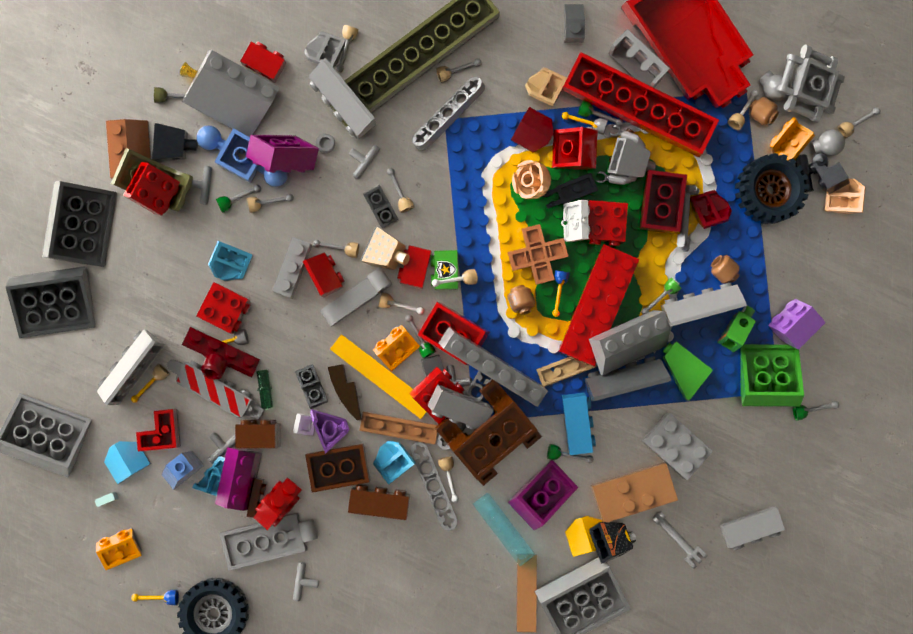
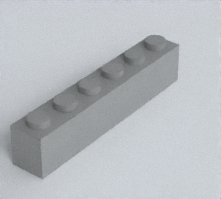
M450 327L439 341V345L443 349L537 407L548 392L540 383Z

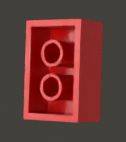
M436 302L418 336L463 364L469 365L443 349L439 345V341L450 327L482 347L490 332L445 304Z

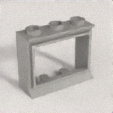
M626 29L612 44L608 53L635 79L653 88L670 69L629 29ZM626 40L632 45V47H630L626 43ZM639 51L646 58V60H644L637 52ZM652 65H653L654 67H656V68L660 71V73H658V72L652 67Z

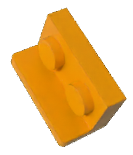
M401 325L394 328L386 339L379 341L373 351L390 371H393L416 351L420 345Z
M132 529L122 530L116 535L102 538L96 543V553L105 570L142 556Z

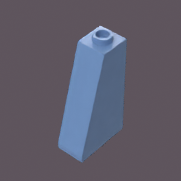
M193 451L184 452L165 466L162 476L174 490L204 467V465Z

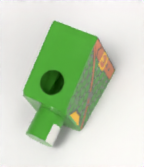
M744 306L741 312L738 311L733 315L717 343L732 352L741 348L756 322L752 319L755 310L749 306Z

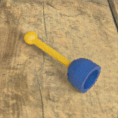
M555 270L554 279L559 285L555 310L552 311L554 317L560 315L558 309L562 285L568 282L570 272Z
M169 590L164 596H139L138 594H133L132 601L164 600L167 605H178L179 592L178 590Z

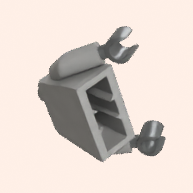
M613 125L612 128L617 129L619 132L617 134L609 132L612 138H617L607 172L610 175L602 171L598 172L599 174H604L605 179L597 181L599 183L609 181L612 184L625 185L636 181L637 177L643 178L645 171L655 170L656 164L649 160L651 153L646 149L642 139L638 135L626 130L621 131L618 125Z

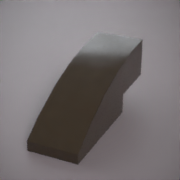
M344 364L328 367L330 379L342 404L356 420H361L355 382L347 383Z

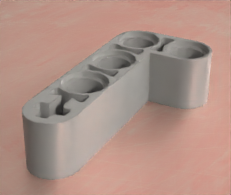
M379 267L370 273L366 279L325 306L320 312L332 327L389 288L392 283L382 268Z

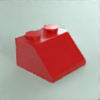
M585 127L554 130L552 168L596 169L598 130Z
M324 252L303 261L320 296L323 298L344 288L342 283L345 281L340 272H335L333 266L336 264L331 255L327 256Z

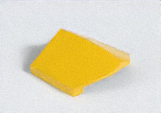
M584 516L575 519L565 531L573 557L596 551L589 529L602 522V520Z

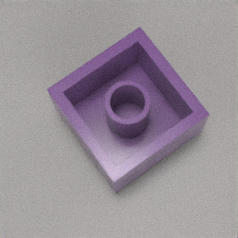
M794 299L786 305L780 314L773 317L772 322L768 326L781 341L799 350L826 322L812 306Z

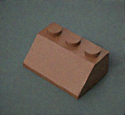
M120 119L106 121L111 179H113L126 148L151 159L148 120Z

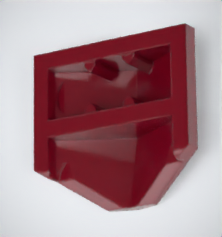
M529 107L511 141L533 153L548 145L554 135L552 119Z
M711 190L690 197L696 220L703 229L729 221L732 210L728 202L718 195L717 191Z

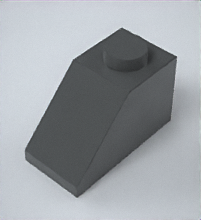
M564 4V43H583L585 39L584 5Z

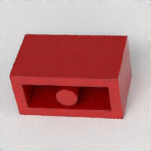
M251 41L240 60L241 64L276 83L286 65V61L283 59L284 56L277 51L272 53L266 50L267 46L260 42L255 44Z
M409 245L408 249L404 250V253L410 256L409 262L403 268H399L397 279H400V284L423 289L431 250Z

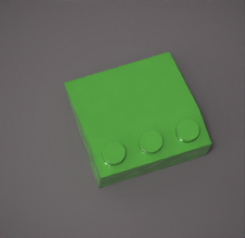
M744 344L740 348L742 406L801 405L804 398V389L798 349L790 345Z

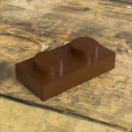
M254 479L246 517L253 518L257 513L255 508L260 504L261 495L264 496L266 484H263L264 479Z

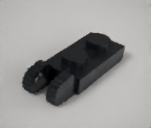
M592 173L556 186L554 189L547 191L542 197L548 198L558 193L560 199L546 205L547 209L597 192L598 188Z

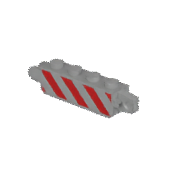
M176 360L167 362L168 369L177 374V384L237 418L246 415L259 420L262 416L264 409L254 402L250 392L241 389V391L235 389V384L226 379L223 382L219 379L212 380L207 378L200 369L202 365L193 360L191 363L185 362L184 364Z

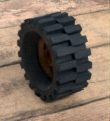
M773 153L753 160L742 169L744 172L740 173L737 177L741 181L735 184V189H740V192L735 195L736 199L741 198L742 203L738 204L740 209L744 207L747 209L744 212L746 216L753 215L752 220L756 222L762 220V224H774L795 216L799 213L798 210L803 209L805 204L802 201L807 200L809 195L805 194L804 191L809 190V184H804V180L808 179L806 174L801 175L800 171L803 168L801 165L797 167L794 165L797 162L793 158L787 160V155L782 154L778 156V153ZM768 185L773 188V194L768 192Z

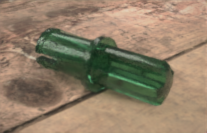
M268 370L256 371L259 387L257 391H259L261 407L263 409L273 406L271 397L272 387H270Z

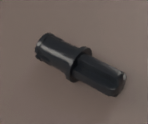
M799 155L796 158L797 166H802L801 175L806 174L808 179L804 180V184H809V190L804 191V193L814 191L811 179L812 172H810L807 155Z

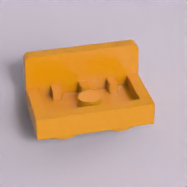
M793 117L784 124L783 130L779 135L772 139L770 148L773 153H778V156L784 154L788 156L787 160L792 158L795 160L815 135L814 132L799 124L798 120Z

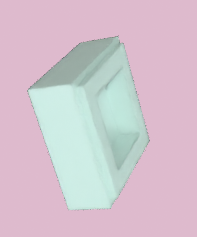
M113 492L96 499L95 503L99 507L119 498L117 493Z

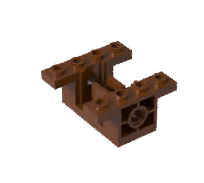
M493 379L479 391L494 408L495 414L469 436L466 432L463 433L458 425L451 422L448 417L435 427V430L445 440L455 455L483 486L498 474L493 467L520 444L523 443L528 449L542 437L518 405L508 396L498 382Z

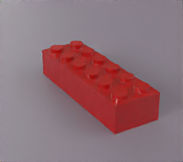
M605 244L602 245L558 349L559 353L593 367L595 366L596 359L589 339L611 329L639 262L638 258Z

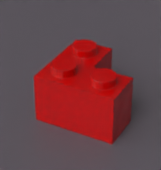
M177 409L154 411L155 430L136 432L138 452L180 447Z

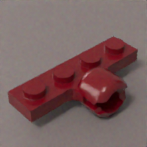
M192 327L189 328L182 343L183 346L205 356L201 371L207 378L212 380L221 379L226 368H232L252 378L260 359Z

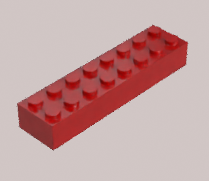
M582 52L579 53L562 88V91L585 100L593 106L697 157L703 154L719 122V119Z

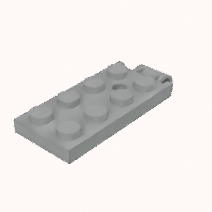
M295 513L284 516L276 527L272 525L268 530L260 523L219 533L228 570L307 551L308 549L307 546L305 547L304 542L318 538L314 520L311 519L299 523V514ZM278 534L284 535L283 541L277 539Z

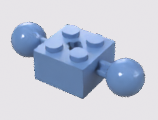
M204 126L198 131L197 142L201 148L205 150H213L215 148L220 150L215 160V163L249 183L252 182L257 171L263 174L264 180L270 186L279 187L287 181L288 172L276 170L275 173L264 170L265 167L253 164V161L247 157L240 160L238 155L244 152L246 155L250 137L233 128L227 140L221 138L219 130L214 126Z

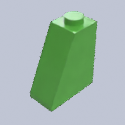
M677 341L673 344L669 342L663 350L665 354L662 358L683 398L689 401L713 370Z

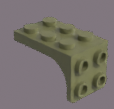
M126 148L111 184L126 190L140 163H149L180 182L178 192L169 202V209L178 212L185 204V196L192 187L193 176L167 167Z

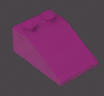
M551 460L508 503L533 530L542 527L577 490L578 486Z

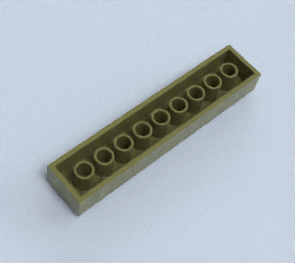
M452 0L344 81L368 111L372 113L498 19L500 12L491 0ZM330 105L329 107L335 112V109ZM344 120L341 121L346 128L348 125L344 122Z

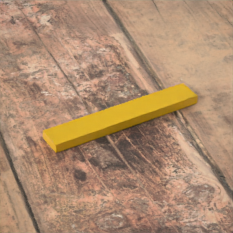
M340 335L330 350L422 419L426 411L409 394L413 389L345 336Z

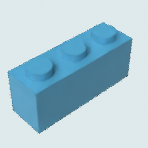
M585 392L562 395L569 454L593 453V447L596 446L595 436L591 435L590 428L594 427L593 418L588 414V409H591L590 397H586Z

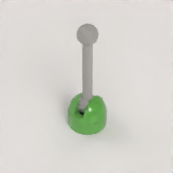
M670 278L665 283V291L647 308H643L641 313H648L667 294H676L682 288L673 278Z

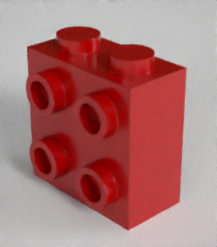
M141 162L123 196L153 214L162 216L169 209V202L178 192L180 182L153 165Z
M589 200L590 213L588 225L590 226L589 239L586 240L589 241V244L601 245V242H609V246H620V243L625 242L628 203Z
M213 282L196 317L233 334L234 331L238 332L242 324L240 319L243 314L246 315L251 306L248 304L250 300Z
M436 367L409 394L440 424L446 417L439 418L433 415L432 410L428 407L437 384L463 394L465 389L458 382L454 384L450 380L452 376L445 369L441 371Z
M288 477L283 483L279 481L255 508L257 513L253 518L266 530L272 525L276 527L299 501L300 497L298 495L302 489Z

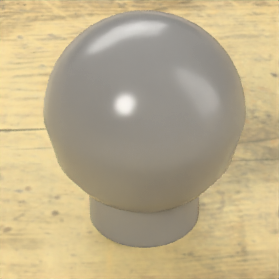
M770 70L762 76L759 82L763 85L764 94L768 99L781 101L787 97L786 94L777 92L778 85H781L783 76L774 75Z
M832 129L822 133L818 140L812 141L816 154L823 153L828 156L838 155L845 146L844 136L839 131Z

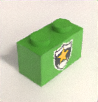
M457 250L434 251V255H431V267H435V274H431V286H433L432 281L434 279L445 280L458 277ZM458 281L439 284V286L435 287V290H458Z

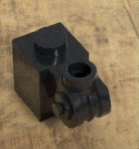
M823 153L816 154L813 162L809 164L812 173H817L820 177V180H818L820 187L823 191L826 189L829 194L850 183L840 162L828 167V158Z

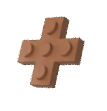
M540 224L521 229L526 248L508 252L512 271L531 267L535 285L554 281L550 262L568 257L564 238L545 242Z

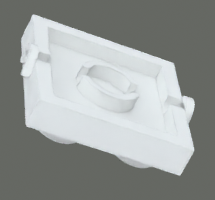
M578 200L563 205L564 220L561 221V225L564 227L565 242L589 239L590 226L588 225L590 208L588 200Z

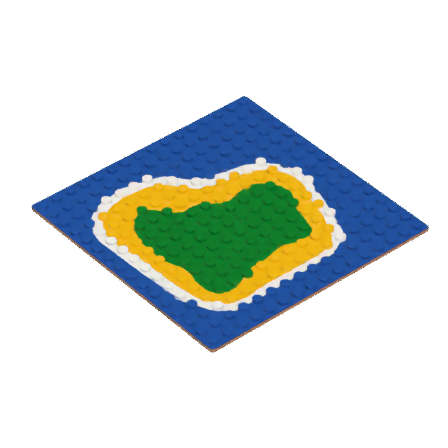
M747 92L739 98L737 95L731 98L732 103L723 109L721 106L715 108L706 94L701 95L695 100L693 98L687 100L685 96L674 97L719 119L700 157L678 148L624 120L623 125L619 126L621 131L627 130V128L634 131L633 134L638 135L642 139L646 149L651 153L649 160L656 164L655 171L686 174V185H695L700 190L699 194L715 190L718 195L728 202L732 210L729 221L703 229L697 222L690 202L688 225L690 249L687 252H684L677 246L678 234L639 229L646 171L643 178L637 177L636 181L625 185L612 184L609 181L604 183L597 181L605 179V175L598 172L602 171L610 175V173H607L610 165L609 159L613 154L617 138H612L609 132L613 134L619 132L617 129L612 128L616 123L608 120L604 135L598 133L596 169L579 170L552 168L553 136L548 145L534 153L511 141L526 112L457 118L445 132L460 277H462L464 271L475 269L478 277L477 284L473 285L460 281L464 317L490 332L482 348L542 385L536 369L569 357L559 353L558 349L603 244L609 246V242H601V245L589 244L587 240L565 242L568 257L550 262L553 275L555 270L570 272L568 282L562 285L558 309L560 315L554 317L552 311L555 310L559 284L554 280L535 285L531 267L512 271L508 252L526 248L521 230L523 228L540 224L545 242L564 238V227L561 225V221L564 220L563 205L560 204L550 209L546 207L548 203L560 199L558 193L548 198L525 199L514 191L512 176L517 172L519 168L517 166L526 160L537 161L546 166L551 175L549 190L592 173L598 191L574 201L594 200L628 203L625 242L620 243V246L610 247L638 258L639 262L611 329L643 315L641 313L642 309L647 308L665 291V283L670 278H673L682 289L676 294H667L649 312L652 310L662 311L661 305H664L665 300L676 298V301L684 299L683 295L694 293L697 296L702 294L701 290L712 287L713 291L721 289L720 285H723V283L711 273V263L720 255H728L740 266L739 277L731 284L732 286L738 285L747 306L755 310L752 319L756 322L744 344L774 345L773 331L768 326L772 321L761 220L756 222L752 220L753 215L746 216L744 212L747 209L745 207L740 209L738 204L742 203L741 198L736 199L735 195L740 192V189H735V184L741 181L737 179L738 175L744 172L742 169L754 160L749 107L743 115L745 123L741 130H735L730 127L728 120L733 114L742 111L748 102ZM580 106L537 110L552 119L553 133L557 129L577 127L593 129L592 125L572 119H563V112H568L569 115L592 122L601 118L594 114L588 117L578 115ZM593 106L594 111H597V112H599V113H602V114L607 115V116H609V117H612V118H614V119H619V118H617V117H615V116H613V115H611V114H609V113H607V112H605V111H603V110H601V109H599V108ZM519 285L530 288L535 299V306L531 308L530 313L525 315L513 312L508 301L510 290ZM744 307L670 327L668 343L673 344L677 341L713 370L689 401L741 396L740 348L732 352L717 342L733 315L738 311L741 312ZM665 347L635 361L638 365L644 363V359L655 356L656 360L661 359L671 377V381L591 401V409H588V411L689 401L683 398L662 358L665 354L663 352ZM596 362L597 367L545 386L548 392L538 407L503 385H499L527 417L564 414L562 395L585 392L586 397H589L584 379L589 378V373L599 371ZM469 365V374L473 381L478 370ZM482 373L484 376L482 382L477 380L476 383L485 386L486 384H483L485 380L491 378ZM474 387L471 391L472 395L476 398L480 397L481 393L479 390L481 388ZM484 397L482 402L488 403L490 405V403Z

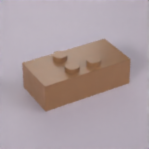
M664 462L591 485L602 522H611L678 501L667 463Z

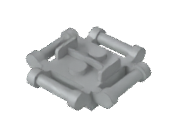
M804 45L800 51L801 57L794 54L787 55V65L777 92L789 96L784 104V110L796 112L818 123L823 111L834 114L836 98L845 76L839 74V71L836 70L838 64L836 57H828L812 50V47ZM810 57L813 58V59H816V60H818V61H820V62L825 63L826 66L823 65V64H821V63H818V62H816V61H814V60H811ZM798 64L792 87L789 88L788 85L794 65ZM800 101L804 104L815 106V109L811 111L797 105L796 102Z

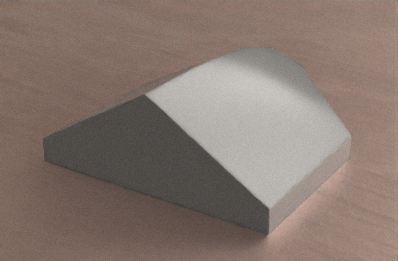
M321 31L317 37L307 44L304 53L308 61L319 64L326 58L334 68L339 62L346 39Z

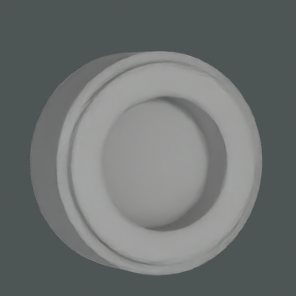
M321 134L316 139V147L322 153H330L335 148V140L329 134Z

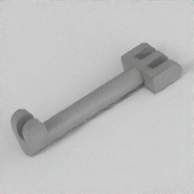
M686 185L680 234L677 235V246L684 252L690 249V238L688 237L690 195H698L700 192L695 185Z
M659 511L652 519L657 525L660 524L688 554L684 559L695 569L697 566L692 560L695 559L700 564L702 560L697 555L700 553L703 558H706L708 555L699 546L693 549L665 519L666 516Z

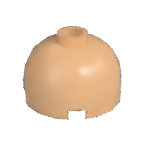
M526 160L517 166L519 167L517 172L512 176L514 191L525 199H538L545 195L551 185V175L546 166L533 160Z

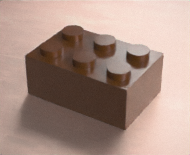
M241 420V424L235 425V448L281 447V424H276V420H260V424H257V420Z
M364 443L330 449L326 454L325 451L305 454L312 493L370 482Z
M358 484L356 488L353 487L351 489L348 513L406 520L410 495L406 494L407 491L395 489L393 493L387 492L388 488L376 487L375 490H370L367 485Z

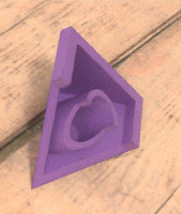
M311 409L312 422L326 454L348 433L347 420Z

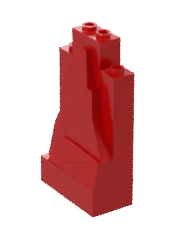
M628 0L621 6L632 25H636L642 31L659 59L670 68L668 70L669 74L687 100L690 98L697 99L704 94L703 90L715 108L721 106L723 109L732 103L731 98L736 95L739 98L748 92L746 88L750 86V83L739 66L742 68L750 63L749 58L754 54L718 0Z

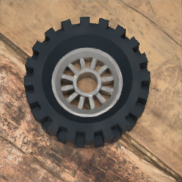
M209 578L191 587L184 594L183 600L178 606L180 611L177 612V618H180L179 628L184 630L182 634H241L249 617V614H247L249 606L245 603V595L239 592L241 589L238 586L234 587L232 585L233 582L229 580L227 582L223 581L222 578ZM211 608L218 610L219 616L217 618L210 615L209 611Z

